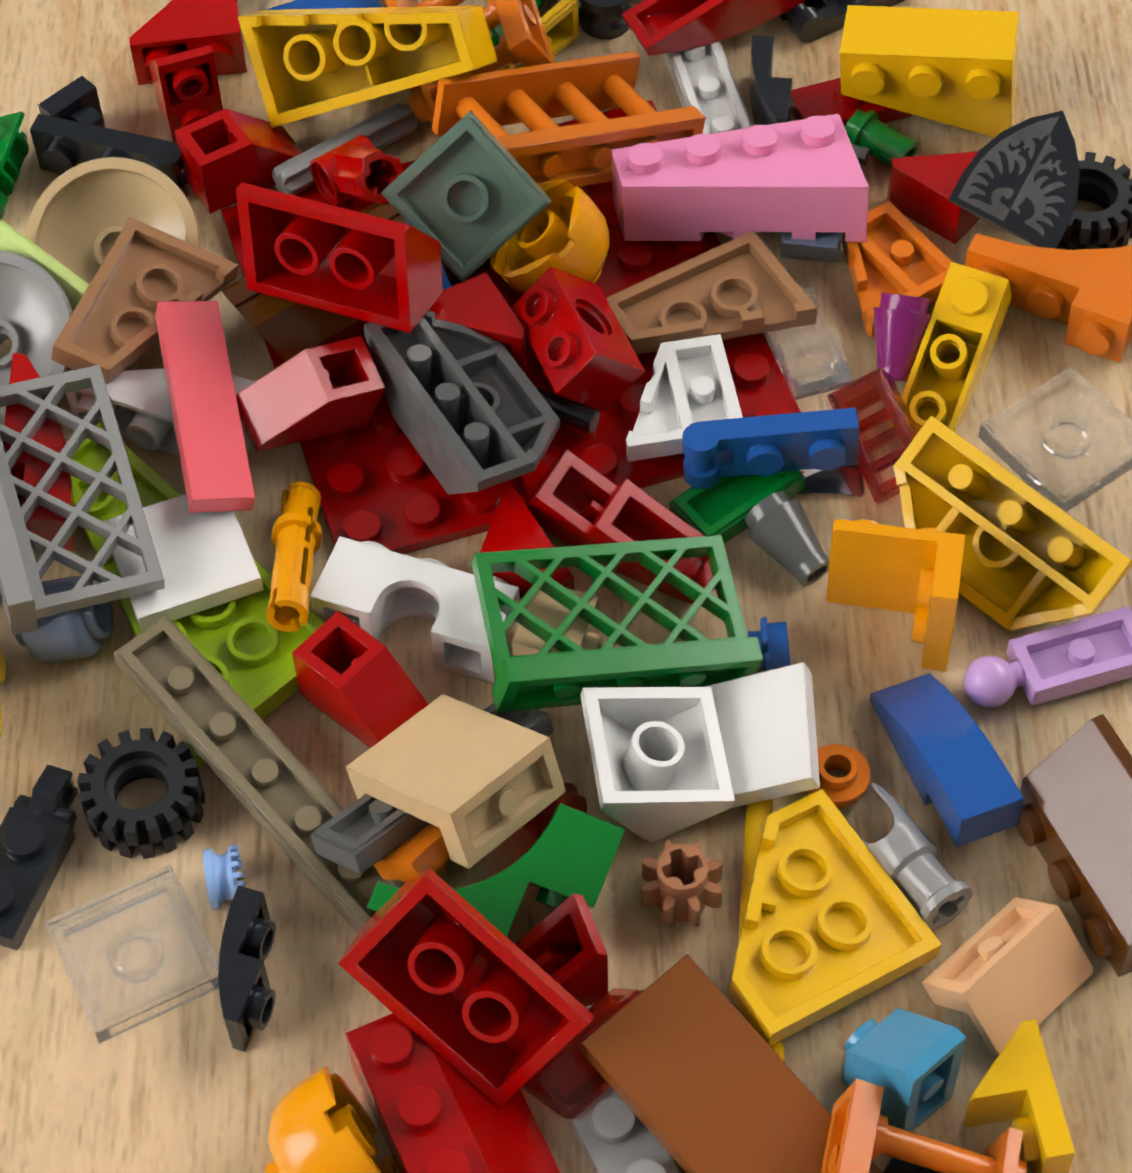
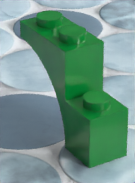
M560 803L540 837L515 863L484 881L454 890L506 937L528 884L540 888L535 901L556 909L572 894L583 895L588 908H594L625 829ZM377 881L367 908L377 912L400 888Z

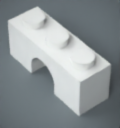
M339 536L310 595L312 610L316 615L326 622L333 614L339 611L378 641L386 627L399 618L406 616L427 618L434 622L430 632L435 667L494 684L496 676L474 574L450 568L443 562L433 558L418 559L393 552L373 541L358 542ZM493 576L496 589L514 601L520 598L519 587L509 585L504 580ZM501 612L502 621L504 622L508 616Z

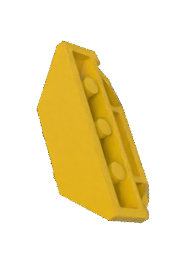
M932 415L893 466L896 482L900 489L905 527L915 529L930 527L947 533L964 534L965 542L959 594L1010 632L1095 615L1132 566L1131 559Z

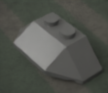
M429 310L411 333L371 322L364 324V335L376 369L385 386L384 394L392 417L448 495L478 492L535 471L559 430L560 419L501 342L461 324L435 319V313Z

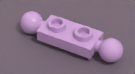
M1130 606L1010 639L1006 652L1010 662L1008 663L1004 659L992 655L977 658L965 671L963 680L965 692L977 705L993 708L1006 703L1012 697L1015 688L1022 686L1031 706L1132 678V610Z

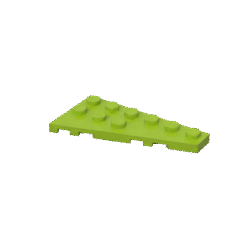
M98 423L96 425L97 427L103 429V425L101 423ZM86 437L71 459L99 473L110 458L111 452L110 449ZM124 444L143 508L181 496L175 488ZM115 471L110 479L119 483L117 472ZM71 475L76 507L90 487V484ZM101 491L87 514L104 521L123 515L127 510L125 502ZM83 528L95 554H97L107 539ZM111 554L103 569L121 578L113 554ZM254 559L261 576L263 591L172 622L262 720L299 690L292 652L325 622L309 608L308 621L305 626L299 623L301 625L300 630L283 632L273 628L268 623L266 617L270 600L272 575ZM129 597L119 599L118 603L136 637L143 631L140 630ZM184 740L186 746L190 749L192 758L195 757L198 770L201 769L206 763Z

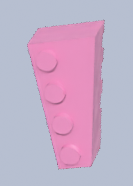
M839 114L811 116L806 119L754 125L744 129L713 134H697L687 138L655 143H639L630 147L611 149L613 205L624 241H701L705 232H721L735 239L750 231H754L755 233L792 232V239L816 240V232L845 233L846 242H866L869 186Z

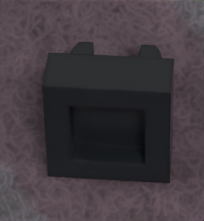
M80 76L38 104L40 114L105 127L96 86L83 76Z

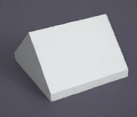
M600 687L582 689L580 696L602 812L647 842L653 843L732 808L735 798L711 687Z

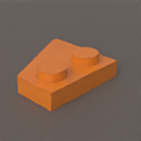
M889 200L868 211L866 242H846L845 233H842L841 242L865 332L870 338L875 337L873 307L880 306L881 292L928 298L929 305L937 301L952 261Z

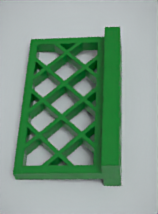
M722 535L475 553L471 562L496 676L492 687L496 712L582 705L580 694L583 688L705 687L753 675L763 662L758 638L748 637ZM708 557L713 578L705 589L675 569L682 558ZM637 562L657 577L646 591L642 593L614 574V571L621 563ZM575 566L593 578L595 582L584 596L580 598L552 579L559 568ZM513 571L533 586L521 601L517 603L495 588L492 573ZM664 581L694 601L682 619L651 599ZM603 586L633 606L620 624H617L589 604ZM715 588H716V592H717L718 598H717L715 595L712 594V592L715 590ZM540 591L571 611L557 630L527 610ZM703 607L725 622L728 638L709 639L688 624L700 608ZM501 612L508 616L504 622L502 621ZM642 612L670 631L671 634L664 643L646 644L627 629L639 613ZM580 617L608 636L609 639L601 649L585 650L564 635L577 618ZM516 622L546 642L538 654L510 656L506 634ZM678 638H680L681 640H683V642H675V641H676ZM616 643H618V644L621 645L622 647H614V646H615ZM554 648L559 651V652L551 653V651H552Z

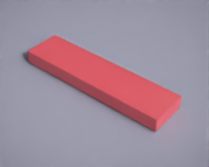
M218 301L157 302L155 318L189 513L251 511L255 501V493Z

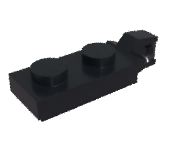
M47 764L33 787L32 796L19 795L14 802V807L9 808L0 825L1 946L14 950L20 949L75 840L73 826L77 815H75V811L70 810V807L78 793V788L74 785L73 773L71 771Z

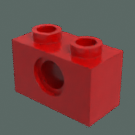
M550 266L512 306L518 320L526 330V336L556 395L606 411L645 372L598 284Z

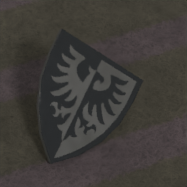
M1063 110L1029 118L998 134L975 155L961 175L948 201L1034 246L1056 249L1068 227L1077 203L1080 174L1076 143Z

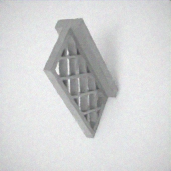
M100 365L0 386V407L19 403L35 411V414L21 433L0 424V593L12 635L38 629L37 619L165 589L163 573ZM87 388L92 389L95 403L84 419L56 406L65 393ZM47 418L75 431L60 453L32 440ZM99 418L101 419L103 429L95 426ZM86 437L110 449L111 456L99 473L71 459ZM2 441L12 445L7 453H5ZM23 451L51 465L36 487L11 474V468ZM62 471L90 484V487L76 507L48 494V491ZM115 471L117 472L119 483L110 479ZM101 491L126 503L127 510L116 527L87 514ZM17 494L27 499L22 507H20ZM38 505L67 519L52 542L28 531L25 524ZM78 525L107 539L92 562L63 549V546ZM131 525L133 526L136 538L126 533ZM117 545L141 556L146 572L120 578L103 569V566ZM32 549L43 554L37 563ZM54 560L83 574L72 590L45 596L41 578ZM94 580L99 582L97 584L91 585Z

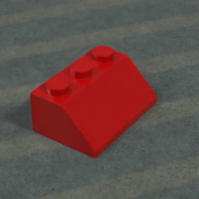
M241 183L236 188L247 290L408 333L415 329L443 292L440 242L413 226L246 183Z
M430 868L409 879L365 923L338 962L346 972L499 1108L591 1023L594 1016Z
M394 1013L345 1033L353 1071L399 1173H560L520 1089L499 1108Z

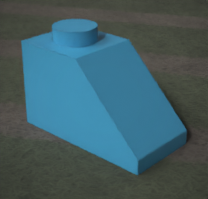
M897 1008L879 1024L874 1019L866 1021L849 1037L844 1046L846 1054L841 1081L849 1087L857 1078L884 1087L880 1115L888 1117V1125L913 1132L953 1097L967 1037L955 1026Z

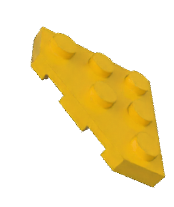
M823 789L767 815L727 991L747 1021L770 1046L936 959L942 946L938 938Z

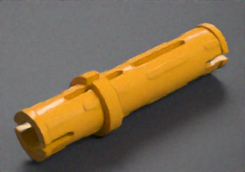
M301 481L289 484V491L285 488L283 489L280 517L274 522L271 541L276 553L266 617L268 623L273 628L283 632L298 631L301 626L299 623L305 626L308 621L309 592L311 590L314 563L313 555L320 548L322 540V529L317 522L321 503L320 492L310 483Z

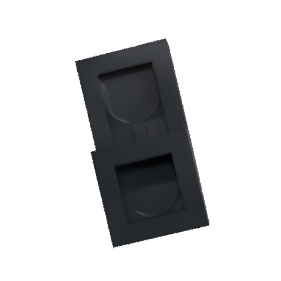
M752 35L749 93L750 105L756 125H770L790 121L792 78L772 77L774 37Z

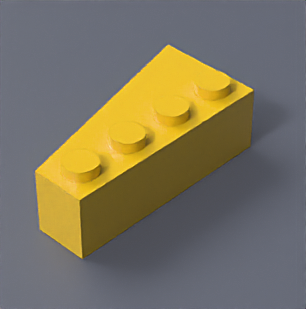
M482 5L263 10L238 17L272 128L475 70L498 61Z

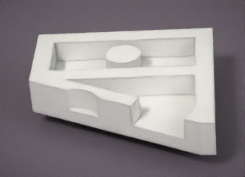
M721 334L660 344L653 364L652 379L646 383L640 400V412L633 431H629L626 439L628 462L684 453L682 450L683 431L692 423L743 418Z

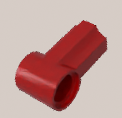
M359 135L311 160L309 165L311 175L319 192L333 206H337L351 198L379 204L387 203L389 201L381 192L404 172L399 157L385 155L380 149H376L373 143L364 135Z

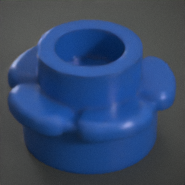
M766 617L761 618V630L748 631V637L758 638L763 656V662L758 669L769 671L790 666L786 621L767 623Z

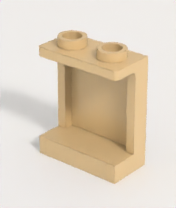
M444 694L346 766L357 800L368 794L439 827L451 861L468 869L566 792L548 736Z

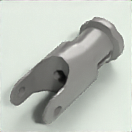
M873 782L871 784L872 787L893 812L894 825L887 836L876 843H867L862 838L861 840L898 888L902 890L917 908L919 915L931 931L948 924L966 908L973 896L972 889L966 882H956L936 859V846L897 800L888 794L883 787Z

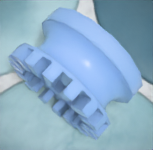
M230 845L228 851L222 855L214 853L212 848L203 850L205 880L211 910L221 909L223 902L233 900L238 885L245 887L244 881H238V879L244 878V873L236 872V870L242 869L238 845Z

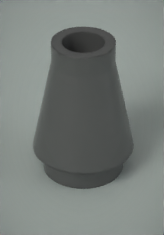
M784 491L775 492L760 501L747 514L745 524L751 530L749 539L794 575L803 587L816 582L829 571L830 559L824 553L798 499H790Z

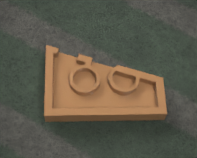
M129 218L55 341L51 360L73 370L100 365L105 383H110L160 342L155 318L157 302L209 301L222 291L221 289L227 287L236 279L239 264L133 218Z
M750 231L606 298L636 355L656 352L659 350L660 344L664 342L721 334L722 340L811 325L817 322L818 308L754 231Z

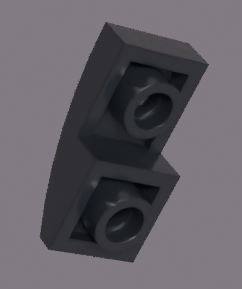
M239 885L230 905L223 929L219 953L218 979L223 1017L232 1048L246 1052L255 1029L260 1031L265 1029L275 1005L276 993L270 987L264 961L272 948L276 925L275 922L270 920L264 893Z

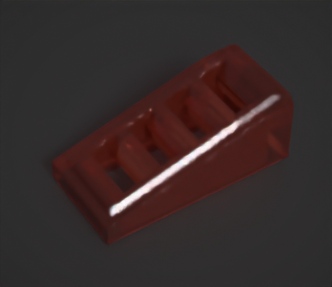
M880 367L827 395L833 409L856 407L857 413L883 401L885 408L861 421L858 417L857 463L877 504L900 493L896 477L883 482L880 472L895 465L917 435L893 377ZM891 419L894 427L867 440L865 435L867 431ZM900 438L902 447L877 460L874 459L872 452Z

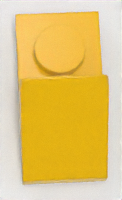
M1036 1019L1022 1021L971 1095L963 1126L973 1127L1012 1120V1128L1023 1131L1019 1158L1026 1162H1031L1033 1173H1069L1075 1156V1150Z

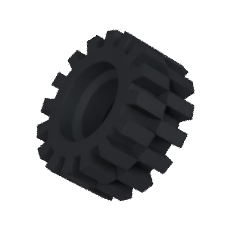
M1086 152L1085 160H1078L1080 174L1077 200L1093 202L1105 210L1084 212L1074 208L1068 227L1056 249H1060L1061 246L1066 248V250L1127 246L1129 237L1132 238V178L1129 179L1131 170L1125 164L1116 170L1114 169V158L1106 155L1103 163L1095 161L1096 153Z
M140 728V740H132L129 730L117 733L121 744L113 747L108 739H105L97 745L101 759L89 754L83 762L87 774L79 773L77 783L81 793H78L89 828L95 838L99 836L102 846L110 852L117 844L120 855L123 857L132 858L135 847H140L143 859L154 858L153 846L161 843L166 853L177 849L174 836L178 833L187 841L194 834L191 821L201 823L204 815L201 803H205V792L195 757H191L190 749L183 741L176 746L174 736L165 731L162 732L158 742L155 740L152 728ZM157 778L166 783V794L149 807L127 809L117 802L118 793L127 784L135 780Z

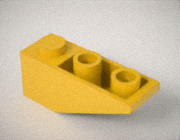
M955 262L950 263L890 426V433L913 440L931 415L954 432H957L992 355L1011 303L1012 295L1009 279Z

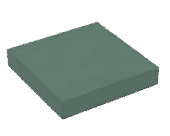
M471 110L381 192L411 226L440 242L441 260L461 282L470 276L552 201Z

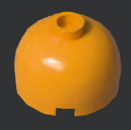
M558 179L542 184L539 187L552 201L490 257V265L508 285L521 294H524L550 266L595 283L601 274L610 244L609 230L604 215L581 188L574 187L568 180Z
M328 1067L321 1068L299 1082L282 1097L271 1115L268 1143L274 1160L264 1166L266 1173H398L390 1154L377 1164L374 1157L379 1154V1150L372 1134L378 1133L377 1129L342 1078L336 1073L330 1075Z

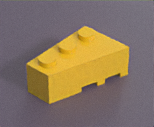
M848 5L839 51L841 94L995 138L1014 124L1018 80L1019 12Z

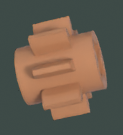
M670 840L664 841V851L660 854L658 860L644 858L642 861V878L647 881L641 887L642 905L653 906L657 904L658 909L663 914L662 925L668 926L672 921H690L694 927L700 926V915L706 905L711 908H720L722 905L723 889L717 885L722 880V861L712 860L708 862L701 851V842L698 840L692 845H674Z

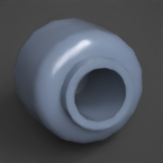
M82 576L42 581L45 596L72 590ZM111 602L37 619L38 629L15 634V638L20 645L26 646L31 655L41 663L48 664L92 657L102 648L105 638H109L112 634L114 616Z

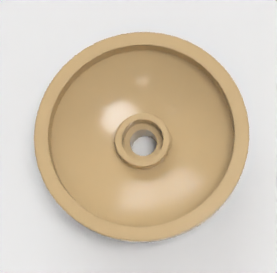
M120 157L90 160L70 168L57 177L37 200L30 214L25 232L27 239L88 284L91 283L129 218H133L201 248L200 230L195 212L181 189L158 169L137 160Z

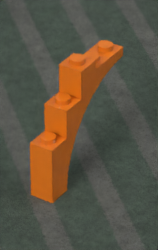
M978 233L975 234L967 249L965 266L1009 279L1012 295L1010 305L1034 313L1041 318L1066 324L1064 344L1079 348L1091 355H1099L1119 363L1121 362L1132 339V245L1118 248L1064 250L1020 245Z

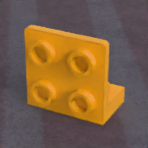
M866 519L855 521L834 520L826 600L829 603L913 613L914 622L911 642L924 643L921 668L947 672L958 603L965 535L947 533L930 527L915 529L882 525Z

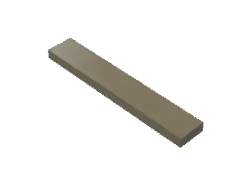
M167 615L114 652L115 663L359 933L365 923L376 913V911L368 909L367 905L377 881L399 888L406 882L382 879L374 865L362 874H358L316 853L311 834L344 809Z

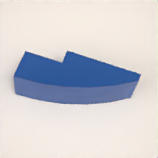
M928 673L870 693V702L924 805L934 804L956 847L1018 825L1024 802L1023 795L985 734L944 685Z

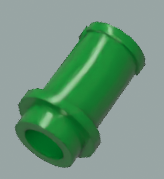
M861 109L857 110L845 126L852 144L869 147L870 155L890 167L892 158L914 157L918 150V141L906 137L879 121V114L873 110L867 113Z

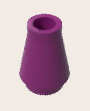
M881 292L880 306L873 307L877 358L876 378L907 382L932 315L927 314L928 298Z

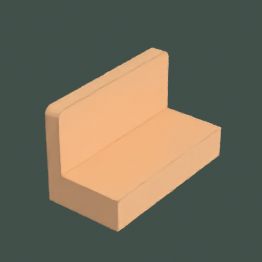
M1014 897L921 983L935 1005L967 1013L990 1053L999 1056L1022 1021L1036 1019L1039 1025L1092 975L1093 966L1058 905Z

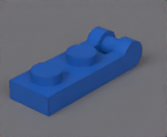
M856 407L692 423L685 428L682 435V450L685 455L683 461L684 479L694 488L706 489L715 485L720 477L752 474L769 476L791 470L818 469L826 471L841 466L857 465L859 423Z

